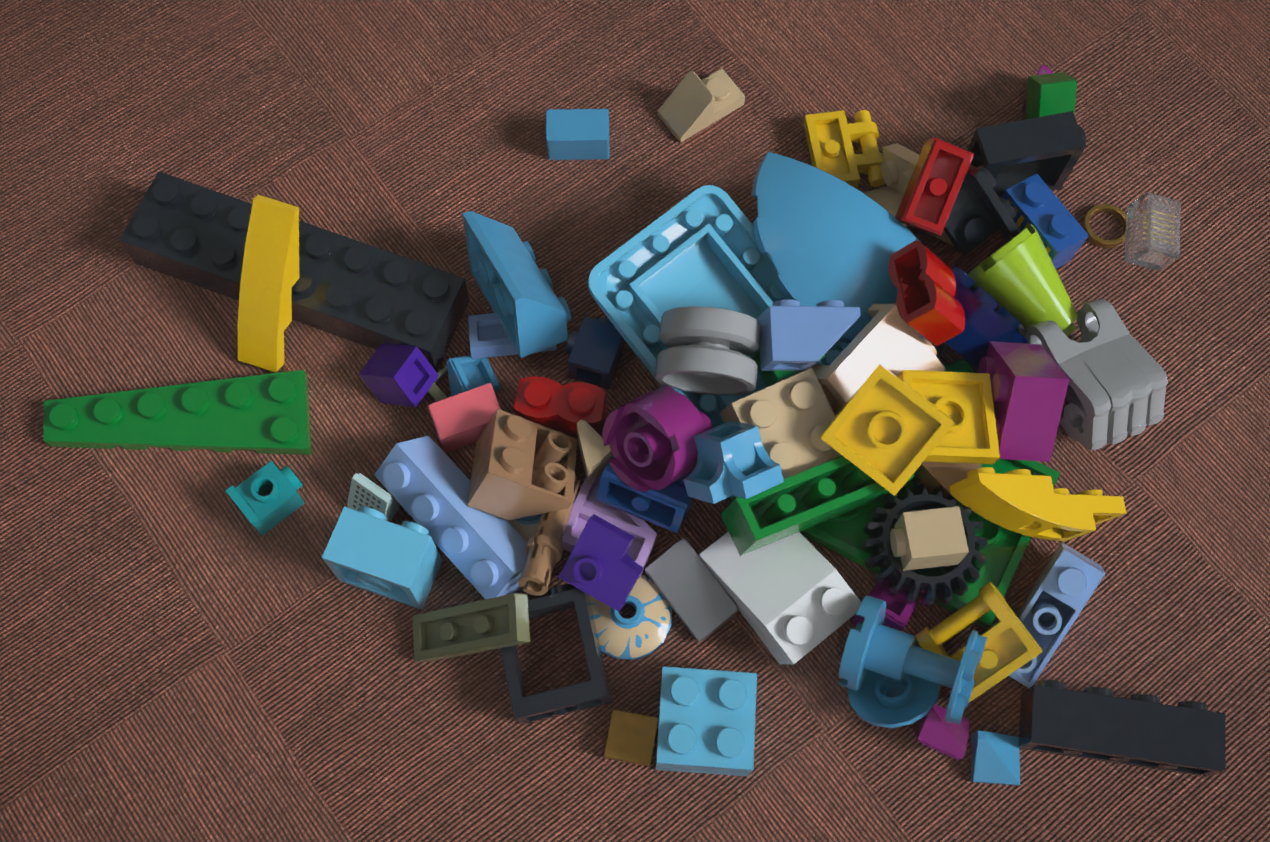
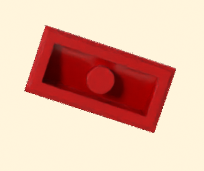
M935 137L927 139L895 218L902 224L941 236L974 153Z

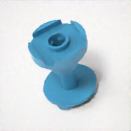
M868 595L865 596L856 614L865 617L864 622H858L855 629H850L838 677L841 678L839 685L859 691L869 670L902 681L905 673L952 688L945 722L959 725L974 687L975 679L973 677L977 664L981 661L987 637L978 635V631L973 630L961 661L914 646V635L883 625L886 601Z

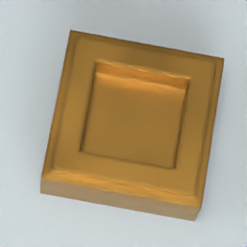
M613 709L604 758L650 767L659 718Z

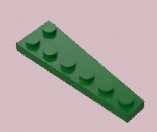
M304 370L46 400L44 401L43 441L49 447L100 449L121 447L132 450H146L148 447L171 448L173 451L213 449L214 452L232 453V450H252L259 454L309 455L312 454L308 377Z

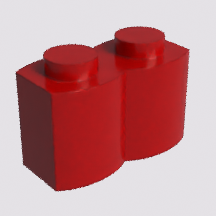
M918 240L891 254L888 265L889 276L892 283L898 288L896 303L898 313L903 321L935 346L962 333L965 328V312L961 303L954 297L956 280L951 268Z
M539 376L519 379L514 403L516 416L560 431L574 438H577L576 423L582 419L602 437L607 411L605 390L596 385L583 382L568 383L562 386L557 381Z

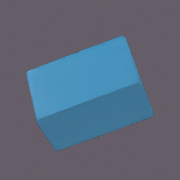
M547 110L546 142L548 159H609V110Z

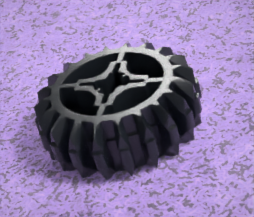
M924 483L916 486L914 494L906 485L898 491L897 498L890 493L886 494L881 501L883 507H873L870 512L873 521H867L863 528V532L870 536V538L863 541L862 550L875 553L865 561L866 567H880L881 569L874 578L875 583H883L886 579L893 583L888 590L889 596H895L900 589L906 591V604H912L918 594H920L925 607H930L934 603L936 596L943 604H947L953 599V593L959 596L964 595L968 591L967 583L974 584L980 577V573L976 568H981L987 560V557L979 551L988 545V539L975 535L983 528V521L970 522L968 518L973 513L970 507L960 509L969 550L968 554L958 565L933 567L938 571L943 568L949 573L930 577L914 573L916 569L903 571L902 564L893 555L889 534L891 529H895V524L903 512L957 506L956 504L959 501L953 496L949 500L943 498L942 486L935 487L932 494H928Z

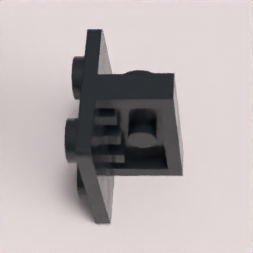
M971 163L944 227V232L957 251L965 256L997 229L1013 238L1020 233L1013 220L1017 216L1015 210L1003 197H998L993 189L997 185L994 177L985 167L980 165L976 168Z

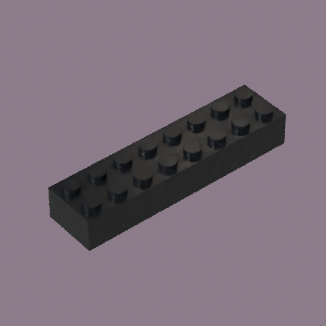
M158 171L119 241L135 264L239 301L244 249L252 204ZM299 220V279L292 287V320L375 350L383 343L418 346L437 372L470 301L465 278Z

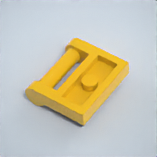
M991 582L979 589V596L934 628L929 629L925 627L915 635L923 649L961 661L966 645L949 656L942 644L990 610L994 612L1000 621L981 634V636L987 637L981 661L977 664L973 677L975 683L969 702L1042 653V648Z

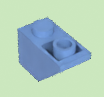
M779 300L773 302L772 306H769L758 317V321L762 326L760 339L761 371L807 370L818 362L860 317V307H844V302L840 300L822 301L817 303L816 306H800L798 300Z

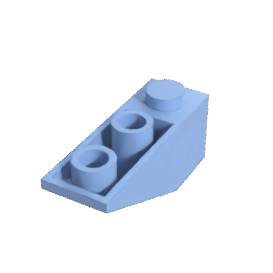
M1063 542L1059 544L1017 614L1019 620L1042 648L1041 654L1009 675L1028 688L1034 685L1105 576V572L1100 564Z

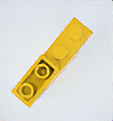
M991 467L977 468L966 473L967 478L949 486L950 494L966 507H970L973 512L1005 529L1044 540L1068 541L1096 531L1095 525L1127 514L1123 496H1103V491L1098 489L1069 494V489L1067 488L1053 489L1051 476L1031 475L1029 469H1017L1004 474H996L995 469Z

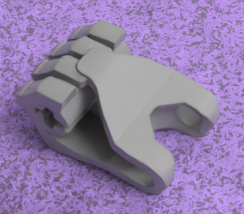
M1104 298L1086 302L1078 312L1079 317L1076 320L1082 333L1080 343L1069 339L1058 324L1050 320L1030 325L1025 334V344L1041 345L1069 378L1065 399L1070 403L1064 407V417L1059 422L1071 440L1077 441L1091 451L1102 448L1107 442L1110 444L1120 443L1127 438V435L1134 436L1142 433L1146 429V425L1160 422L1164 417L1165 394L1168 384L1167 374L1164 369L1129 333L1115 308Z

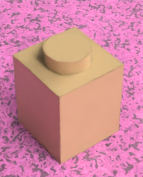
M959 506L903 512L895 524V529L890 531L892 552L895 557L901 558L903 571L958 565L969 552Z

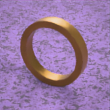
M1100 204L1088 211L1084 217L1082 228L1089 235L1087 239L1094 245L1102 248H1114L1125 241L1130 233L1131 225L1128 216L1123 210L1114 205ZM1098 212H1108L1115 215L1123 225V235L1116 240L1099 238L1090 228V217Z

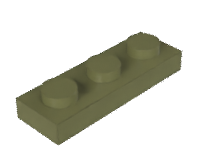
M512 593L413 615L414 661L431 662L529 643L530 629L527 594Z

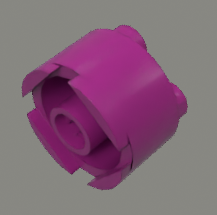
M662 386L612 411L605 421L602 438L604 447L610 445L614 458L609 460V463L617 476L631 488L647 492L650 489H664L694 470L698 459L694 436L712 429V425L707 415L699 412L688 398L669 386Z

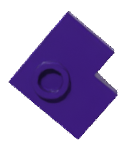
M593 514L585 525L559 578L620 612L644 569L628 554L634 536Z

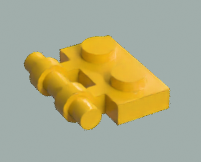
M844 110L805 115L803 125L813 167L848 183L854 188H858L860 181L859 173L868 175L871 187H880L885 184L881 174V164L884 162V156L882 153H879L876 141L879 138L877 124L871 120L869 111L861 110L854 115L856 123L847 124ZM852 142L861 144L863 154L854 155Z

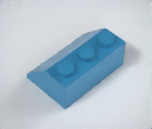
M472 211L462 213L470 272L519 356L522 358L567 341V322L571 320L570 309L566 300L562 296L557 298L553 292L552 281L546 269H539L536 265L535 255L529 242H522L511 226Z

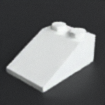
M726 532L698 554L779 664H795L854 616L862 603L839 572L800 532L742 556L739 555L729 532Z

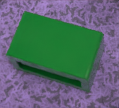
M1065 72L1028 76L1026 119L1073 111L1075 116L1077 81Z

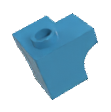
M729 421L694 436L698 452L697 464L693 472L684 479L689 497L712 504L728 497L748 499L784 482L780 464L774 462L763 447L758 426Z

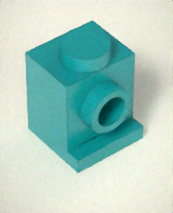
M272 460L237 487L232 485L225 490L262 536L305 504L297 492L303 486L287 465L279 470ZM273 487V490L269 495L262 496L264 493H266Z

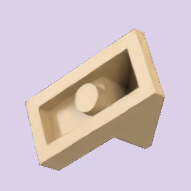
M723 69L718 70L703 80L692 70L687 73L660 107L658 116L681 143L743 106L745 95Z

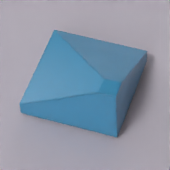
M469 355L447 360L451 397L488 383L492 384L495 393L501 390V386L487 358L472 359V356Z
M976 731L971 734V782L1019 786V737L988 731Z

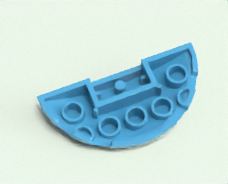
M768 152L757 169L751 193L752 197L757 198L758 217L753 222V230L761 254H769L778 272L775 283L787 300H798L800 306H816L817 303L822 301L840 300L844 302V307H860V317L839 338V341L850 344L873 319L867 312L873 304H897L898 288L892 283L888 270L890 255L918 239L890 212L848 183L811 165Z

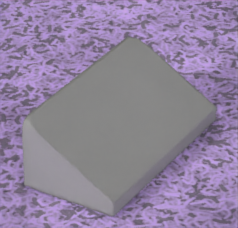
M685 538L674 544L644 570L698 643L731 620L738 612L735 603Z

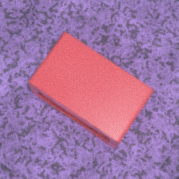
M491 383L427 406L444 452L476 442L496 409L501 410Z

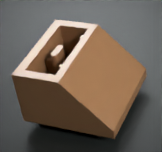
M496 409L476 442L467 506L506 520L569 508L573 503L577 438L529 421L523 417Z

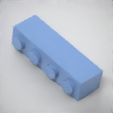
M429 435L396 443L374 474L375 477L417 524L429 531L428 535L432 537L434 543L485 599L521 591L523 586L519 587L518 582L528 556L526 552L527 542L506 519L467 506L471 481Z

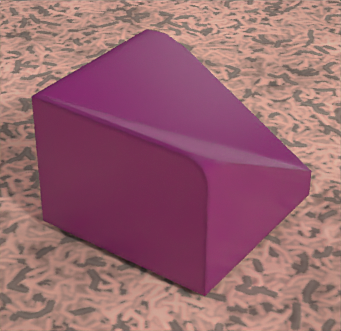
M935 704L928 714L918 721L914 731L918 742L954 759H963L966 752L970 721L962 716L959 725L952 722L950 724L946 723L945 715L947 709Z

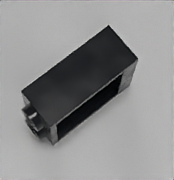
M1073 111L976 128L967 151L974 153L971 161L972 166L977 168L981 165L994 177L997 185L993 189L998 197H1002L1005 190L1035 174L1040 176L1051 191L1062 189L1085 149L1086 135L1083 128L1078 126Z
M571 584L551 588L548 591V596L531 599V596L527 595L529 619L575 607L591 680L526 696L516 645L500 648L514 719L523 725L613 703L589 596Z

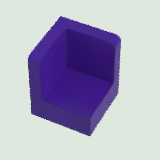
M383 343L378 347L358 374L381 403L417 407L439 377L418 346Z

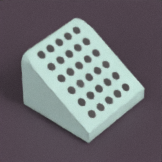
M356 473L352 477L347 507L359 511L361 506L370 507L383 513L386 516L385 520L390 522L400 509L399 503L394 497L361 473Z

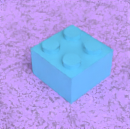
M344 506L322 555L324 562L341 582L422 610L442 563L432 537L428 535L429 531L425 527L410 521H403L401 526L385 520L386 516L383 513L370 507L361 506L359 511Z
M663 666L655 770L749 777L754 769L757 673Z

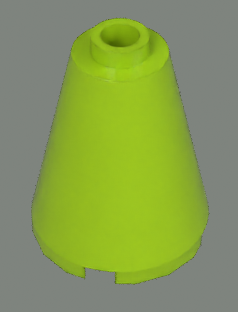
M1032 224L963 277L971 287L1015 321L1021 323L1027 330L1030 325L1046 320L1056 322L1067 337L1077 329L1073 322L1079 316L1038 231Z

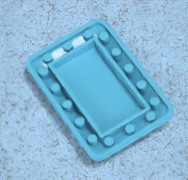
M704 185L696 189L599 262L591 270L588 278V290L593 299L653 376H655L657 355L660 351L669 348L659 339L661 316L665 311L691 306L714 307L743 313L758 320V317L769 306H772L773 302L787 300L775 283L778 272L769 254H761L759 251L752 223L724 190L714 185ZM838 340L824 354L825 358L818 362L817 365H830L849 344ZM757 370L756 388L746 394L707 395L674 390L688 398L699 412L706 414L712 428L724 424L720 412L727 406L767 387Z

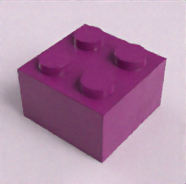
M989 341L987 355L980 359L978 373L990 374L1000 454L999 459L1050 462L1069 378L1041 345Z

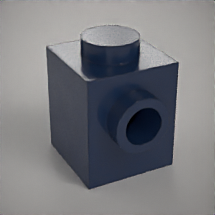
M584 316L580 329H573L570 333L566 353L570 354L568 359L569 378L610 390L625 347V339L608 318L598 317L592 319Z

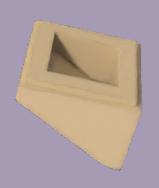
M581 419L576 423L577 440L587 483L591 484L603 473L607 463L612 458L610 445L604 447L603 438L585 420Z

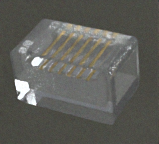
M1146 192L1127 207L1125 262L1160 271L1179 257L1180 201Z

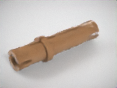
M576 475L574 478L573 503L580 487V480H576ZM573 503L567 509L541 514L534 536L528 540L526 546L527 561L518 582L519 587L523 586L522 590L531 595H543L548 591L555 563L561 560L563 554L561 543Z

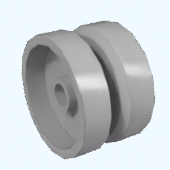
M691 306L665 311L661 316L659 339L669 348L660 351L657 355L654 378L662 385L685 392L707 395H741L752 392L756 388L758 366L748 356L760 348L762 329L760 322L743 313L714 307Z

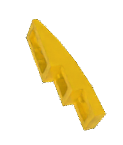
M258 194L252 203L240 281L237 324L238 361L277 373L285 363L284 330L292 322V287L299 279V207Z

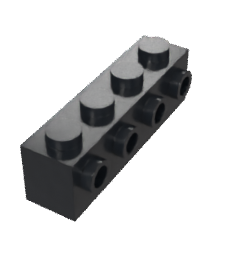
M1039 680L1037 685H1033L1021 693L1019 749L1208 777L1225 772V713L1208 711V705L1201 702L1180 701L1177 703V706L1160 704V697L1154 695L1133 694L1130 696V699L1113 697V691L1107 688L1086 687L1083 692L1066 690V684L1060 681Z

